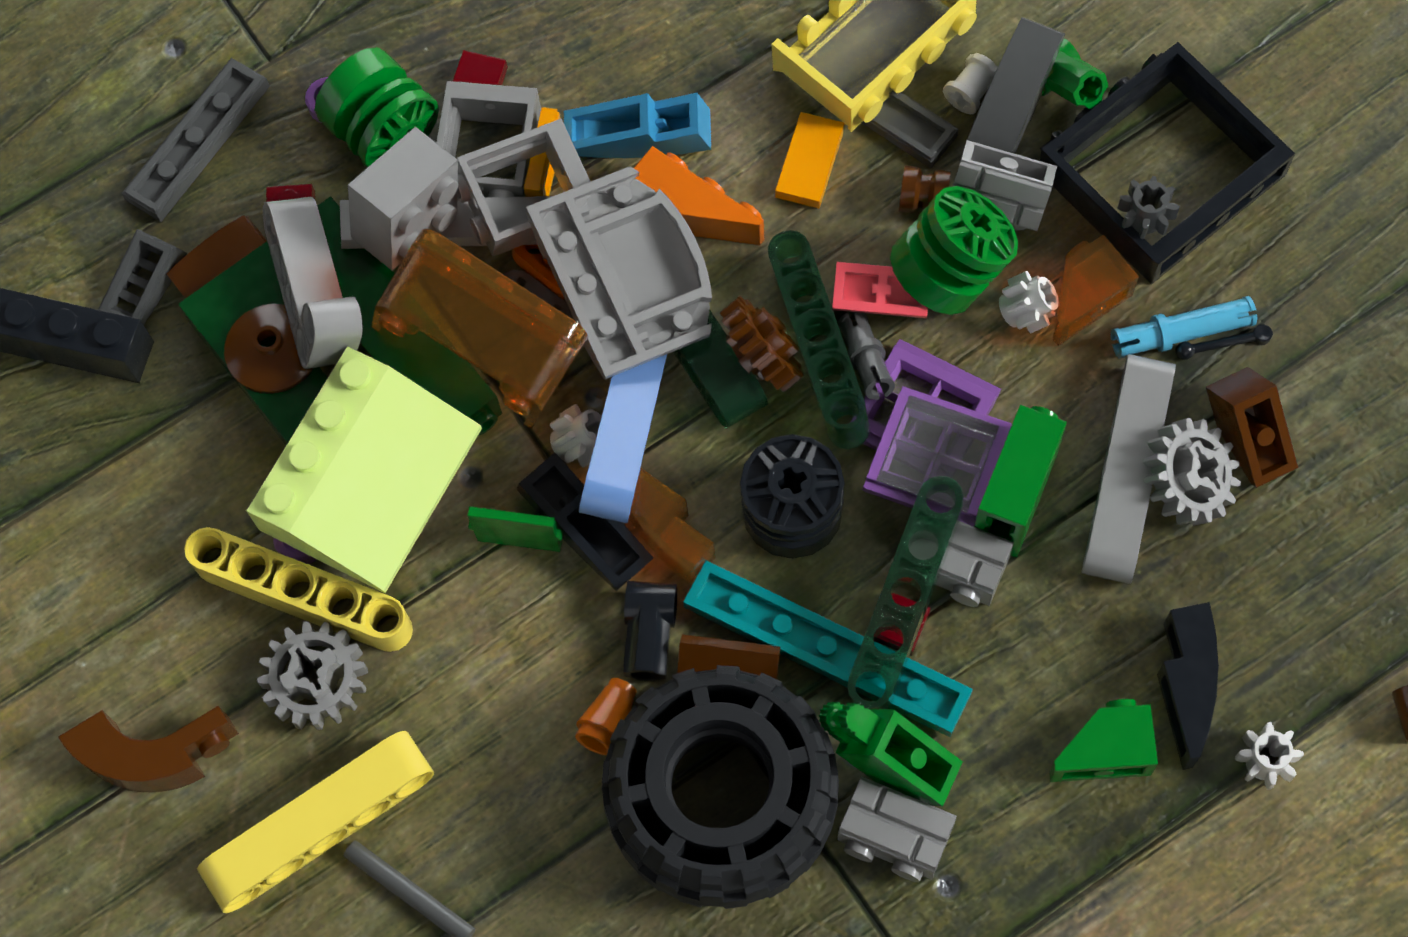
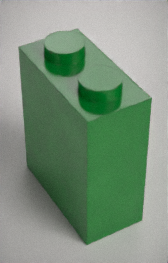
M1023 405L1019 406L978 508L974 526L1014 542L1011 556L1016 558L1019 555L1057 458L1067 421L1059 419L1056 413L1040 406H1033L1031 408Z

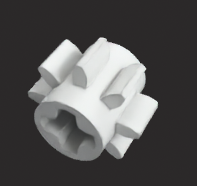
M1028 271L1008 279L1009 286L1002 289L1004 294L999 298L1000 311L1005 321L1010 326L1017 327L1018 329L1027 327L1030 334L1049 326L1048 318L1055 316L1054 310L1059 305L1058 295L1053 284L1047 278L1039 277L1038 275L1031 278Z
M574 404L560 413L559 418L550 423V427L554 430L550 436V443L553 451L563 461L569 463L578 459L579 464L584 468L590 464L602 416L592 409L581 413L577 404Z
M1267 722L1261 736L1258 737L1256 733L1250 730L1245 733L1242 739L1250 749L1239 751L1235 756V760L1246 762V767L1249 771L1245 777L1247 782L1256 777L1260 780H1265L1267 790H1271L1276 784L1278 775L1288 782L1297 775L1289 763L1299 761L1304 753L1300 750H1293L1290 741L1294 734L1292 730L1282 734L1274 731L1272 723ZM1264 747L1269 748L1270 756L1279 757L1274 765L1270 764L1268 756L1259 754Z

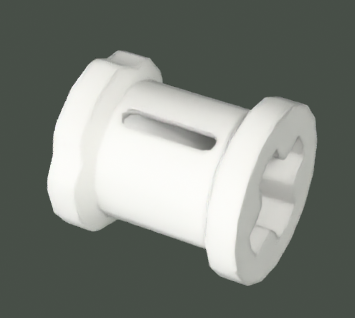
M979 53L970 54L965 60L966 67L956 80L947 82L943 87V93L948 102L966 114H974L980 108V99L988 91L998 68L991 59Z

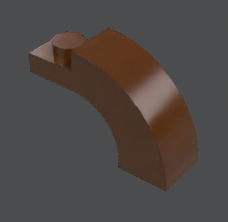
M216 706L176 732L155 740H138L123 735L116 722L103 710L58 736V738L75 759L104 781L130 791L163 792L182 788L204 778L205 775L196 760L202 756L203 758H210L219 754L229 746V740L239 733L227 714L219 706Z

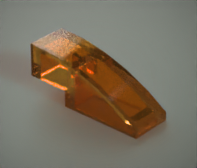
M640 468L629 520L647 546L676 575L692 586L705 560L712 563L716 558L714 542L684 522L689 516L686 499Z

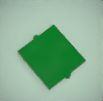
M469 506L467 515L469 518L468 529L474 531L477 541L561 552L563 530L557 528L554 517Z

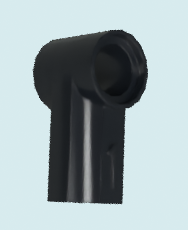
M627 582L624 622L628 626L623 663L624 677L651 682L667 678L670 630L675 627L677 613V584Z

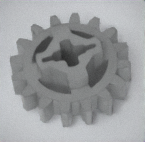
M1191 418L1172 422L1171 425L1160 427L1158 429L1159 437L1151 439L1147 443L1154 454L1143 458V463L1151 467L1152 472L1151 475L1143 478L1144 483L1154 484L1156 489L1150 497L1151 501L1162 500L1165 503L1162 515L1165 517L1176 515V521L1179 525L1192 523L1195 526L1212 522V519L1224 517L1226 515L1224 506L1232 505L1236 502L1235 497L1230 492V488L1238 487L1241 481L1232 476V469L1240 466L1239 461L1229 460L1228 453L1233 448L1232 443L1221 444L1219 439L1222 430L1220 428L1208 430L1207 420L1204 419L1192 422Z
M304 621L302 633L298 635L289 627L285 628L284 633L287 641L280 644L277 641L271 640L268 644L275 653L273 658L263 657L259 661L261 666L269 672V674L257 678V682L262 689L270 690L262 697L268 707L277 706L274 713L282 722L292 715V723L297 729L302 730L307 719H311L314 727L317 730H322L324 718L328 716L339 724L342 722L339 712L341 708L346 707L353 711L357 708V705L351 698L352 694L366 692L367 688L363 682L357 679V677L368 673L365 663L356 661L363 652L357 643L349 645L351 638L344 629L333 637V628L329 622H324L319 632H315L310 622ZM322 646L327 647V649L320 652L309 649L308 647ZM290 660L287 672L283 673L287 662ZM307 661L313 669L317 670L319 677L317 680L321 686L320 690L317 689L313 682L310 683L307 674L309 671L305 665ZM343 677L341 686L334 694L338 679ZM308 699L317 701L318 704L302 705L298 704V702Z

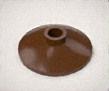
M283 304L262 305L246 312L233 324L226 337L224 356L227 367L236 381L249 390L265 394L284 392L304 381L314 369H304L301 365L287 311ZM276 337V341L272 346H261V342L266 338Z

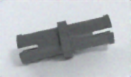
M847 312L840 317L838 327L849 349L847 351L848 362L853 369L858 371L864 386V392L868 398L873 400L880 399L875 386L876 383L880 384L884 397H887L895 389V383L884 361L886 351L883 344L874 337L866 313L853 312L857 325L853 326Z

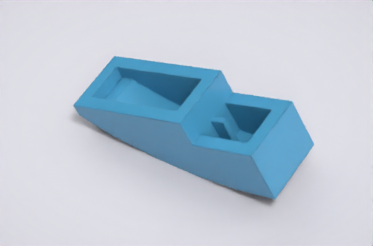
M646 93L564 111V125L578 155L582 157L643 158L652 146L664 154L670 152L675 155L711 150L710 108L698 93L654 101Z

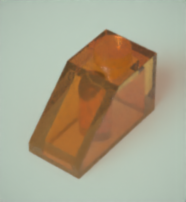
M1104 235L1090 244L1087 241L1080 242L1065 256L1066 261L1060 282L1059 305L1056 311L1053 341L1058 346L1133 296L1139 276Z

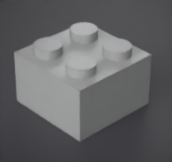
M414 127L348 184L351 238L392 271L404 260L410 261L415 258L422 250L425 241L436 231L442 232L446 230L457 216L458 160L417 127Z

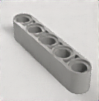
M1131 354L1127 355L1084 556L1082 574L1127 584L1132 582L1152 484H1146L1143 480L1144 477L1152 474L1151 467L1143 463V458L1154 454L1147 443L1151 439L1158 438V429L1164 427L1176 364Z

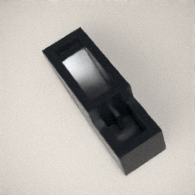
M554 452L518 484L517 491L540 516L554 517L557 528L563 530L562 539L599 576L618 591L654 558L622 522L579 513L584 484Z
M1210 602L1172 609L1163 624L1173 660L1163 662L1157 677L1183 770L1193 768L1201 757L1210 731L1217 698L1219 663L1216 629Z

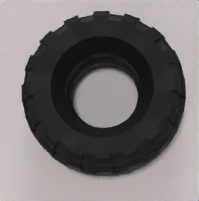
M717 665V669L695 672L693 668L672 675V680L656 689L652 686L635 701V706L624 720L620 719L610 738V746L603 763L602 793L604 811L613 838L625 859L645 881L658 891L661 890L677 898L680 902L698 907L716 906L729 909L745 907L749 903L767 897L770 899L789 888L791 883L808 871L820 855L831 833L838 805L839 777L836 757L828 733L824 731L823 727H820L821 724L818 722L815 711L801 696H795L783 687L781 681L762 672L759 676L740 671V668L737 666ZM729 741L744 745L762 759L767 769L769 789L762 808L752 818L739 825L727 828H709L698 825L687 819L674 801L672 777L677 764L691 750L709 742Z

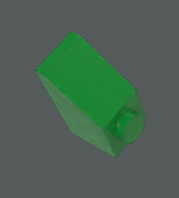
M1117 699L1107 702L1106 707L1099 708L1055 759L1049 772L1050 782L1151 776L1158 765L1151 704L1136 705V700Z

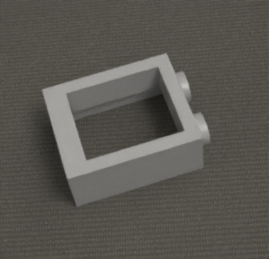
M447 81L436 143L455 157L461 120L523 125L522 133L537 128L541 112L537 88ZM530 158L517 163L515 180L489 177L476 178L483 196L525 197L523 188Z
M562 119L457 157V198L460 203L468 202L474 217L470 218L474 236L480 245L487 244L492 257L536 239L529 221L502 232L499 231L476 178L545 152L563 192L591 182Z

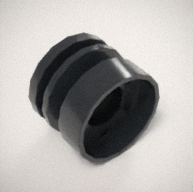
M791 434L771 438L753 451L744 464L740 488L745 528L758 546L772 555L794 559L813 555L829 545L840 528L845 484L841 465L831 450L813 438ZM792 483L795 489H800V493L793 494L789 488L784 489V486Z

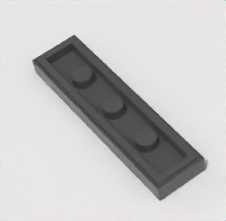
M231 58L121 193L124 199L162 222L270 87L267 78Z

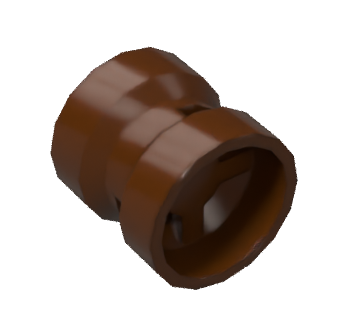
M905 166L899 212L914 213L918 208H923L922 210H924L943 188L949 187L951 171L936 170L932 174L927 173L925 175L919 167Z

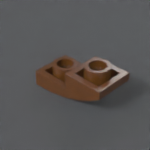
M243 215L204 240L166 274L181 294L187 298L267 240L249 217Z

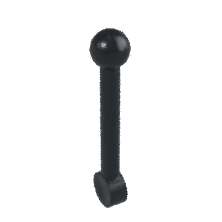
M1260 324L1250 333L1196 344L1184 341L1176 346V355L1182 360H1188L1195 353L1253 341L1258 345H1266L1270 342L1273 331L1268 325Z

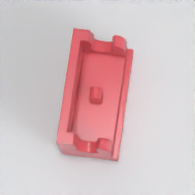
M846 262L836 263L832 310L927 319L928 307L917 302L904 290L891 266Z

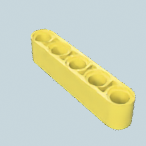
M206 527L198 529L186 540L184 548L185 557L199 576L211 584L318 626H321L324 622H329L334 632L338 633L344 629L350 638L382 651L392 652L400 650L411 639L413 632L412 622L400 601L389 595L216 528ZM214 548L222 549L220 556L215 561L202 563L206 552ZM255 565H266L264 573L259 578L245 580L246 573L250 568ZM303 581L310 583L308 590L302 596L296 598L288 597L290 589L296 583ZM348 598L354 600L352 608L347 613L342 615L332 614L334 605L341 599ZM392 615L399 618L397 625L391 631L384 633L376 631L378 622L385 616Z
M407 731L395 733L209 855L199 864L197 871L223 913L238 910L419 790L434 776V771Z

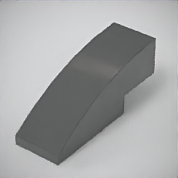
M1021 17L988 88L967 140L1016 154L1027 124L1032 120L1065 33Z

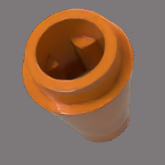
M611 678L608 685L604 687L577 721L578 731L575 735L576 740L592 752L607 755L610 738L620 719L624 720L632 709L634 697L637 693L636 688L623 679Z

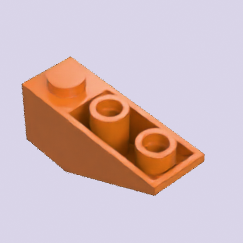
M652 146L634 167L635 170L640 172L639 176L635 179L641 181L655 192L660 189L679 210L694 236L761 245L763 243L764 220L758 210L747 202L741 201L738 203L727 196L723 188L709 177L702 179L691 172L686 163L677 155L670 152L664 154Z

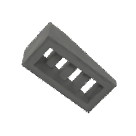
M137 229L98 310L137 318L144 325L172 282L166 273L183 259L187 253ZM151 252L161 256L158 264L147 260ZM141 267L153 272L149 281L137 275ZM131 283L145 289L142 297L127 291ZM121 298L137 306L133 314L117 307Z

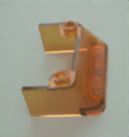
M422 229L410 246L375 307L371 326L379 332L384 327L399 337H403L405 333L416 335L418 331H421L501 383L499 389L504 395L503 403L519 415H528L524 425L530 429L533 428L571 370L588 338L585 329L575 320L451 240L430 229Z

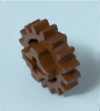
M741 296L737 297L720 312L723 317L722 323L730 330L725 337L726 342L732 347L738 357V362L748 373H754L761 381L763 379L767 382L770 380L777 390L781 389L783 392L802 379L804 376L800 369L802 366L794 357L795 353L799 351L798 346L791 339L785 325L776 315L772 316L764 307L761 309L758 307L754 308L748 299L744 300Z

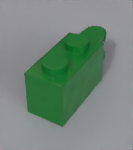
M827 702V705H823V708L820 709V715H818L820 717L818 722L821 723L820 727H823L824 731H828L830 736L840 742L835 752L876 783L932 806L943 807L963 763L962 760L895 710L864 708V705H860V703H847L844 706L840 702Z

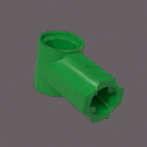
M1064 38L1041 96H1045L1053 91L1076 106L1082 105L1087 109H1091L1102 102L1103 94L1109 85L1105 73L1081 60L1075 47Z

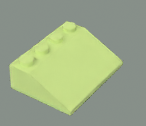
M347 346L248 507L247 513L260 531L386 593L482 430L481 425L390 366Z

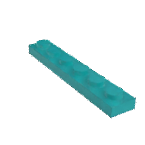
M705 560L683 601L684 608L757 644L780 646V655L948 737H951L973 691L972 688L707 560Z

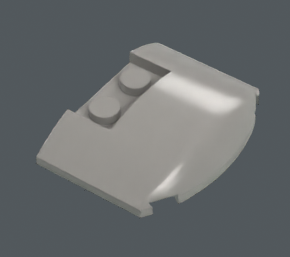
M631 166L529 205L525 209L543 259L547 260L584 339L583 345L604 380L705 339L711 333L712 323L707 325L710 309L709 302L712 300L711 285L699 245L687 222L671 200L660 189L655 192L641 181L635 179L639 176L640 172Z

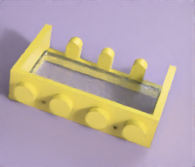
M829 0V12L818 22L810 15H806L800 20L797 26L798 40L790 48L778 38L771 44L773 71L783 72L848 126V130L852 132L863 121L868 123L877 116L883 106V102L889 98V93L892 90L896 93H901L909 86L915 73L925 63L932 64L943 53L946 44L956 34L961 36L971 28L977 17V0Z

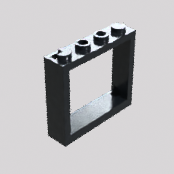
M1177 42L1158 56L1153 53L1143 64L1142 70L1131 79L1128 76L1120 79L1111 88L1105 100L1091 109L1085 107L1075 118L1074 124L1064 132L1061 130L1053 132L1050 141L1040 148L1041 155L1039 161L1057 166L1053 187L1152 285L1285 177L1295 153ZM1172 82L1255 163L1151 246L1145 239L1140 238V234L1132 226L1129 228L1122 227L1124 218L1069 162L1168 83Z

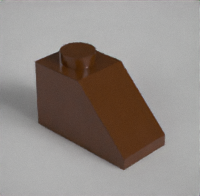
M1246 367L1206 386L1217 428L1222 430L1221 435L1226 443H1232L1233 448L1231 451L1236 460L1239 461V465L1251 485L1257 488L1298 468L1277 386Z

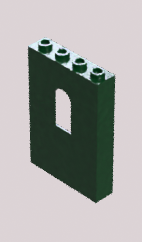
M330 196L317 205L342 297H355L360 307L362 316L361 345L373 359L390 366L480 424L482 430L479 435L489 431L502 414L495 393L391 269L365 248L341 249L340 206ZM266 241L178 303L190 325L283 443L287 445L328 377L320 367H316L304 381L287 391L272 394L258 393L245 388L236 381L227 367L224 356V346L228 332L243 314L262 305H285L268 241ZM276 337L266 338L261 342V346H272L276 341Z

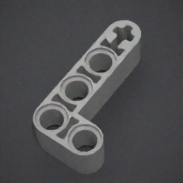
M313 197L264 202V229L301 365L304 369L336 365L347 346L357 351L362 338V316L355 297H342L316 201Z

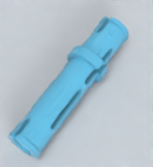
M1246 296L1242 297V299L1166 317L1164 314L1153 315L1149 322L1112 329L1111 340H1118V343L1112 344L1119 359L1124 358L1128 354H1136L1156 348L1161 352L1171 350L1173 344L1256 325L1257 314L1249 315V311L1256 310L1252 298Z

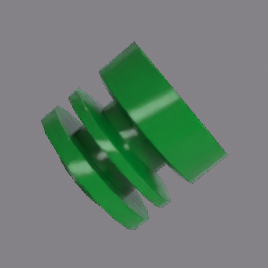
M375 47L367 48L351 55L335 68L323 83L316 97L314 111L318 120L336 138L345 141L348 149L354 155L359 156L360 161L368 168L414 127H417L429 137L437 122L439 107L437 100L425 92L417 81L407 78L406 71L386 51Z
M953 186L943 188L920 213L919 218L892 246L890 261L896 278L904 290L917 302L935 312L953 315L963 313L989 286V283L1017 255L1018 240L1014 227L1006 215L991 200L972 189Z

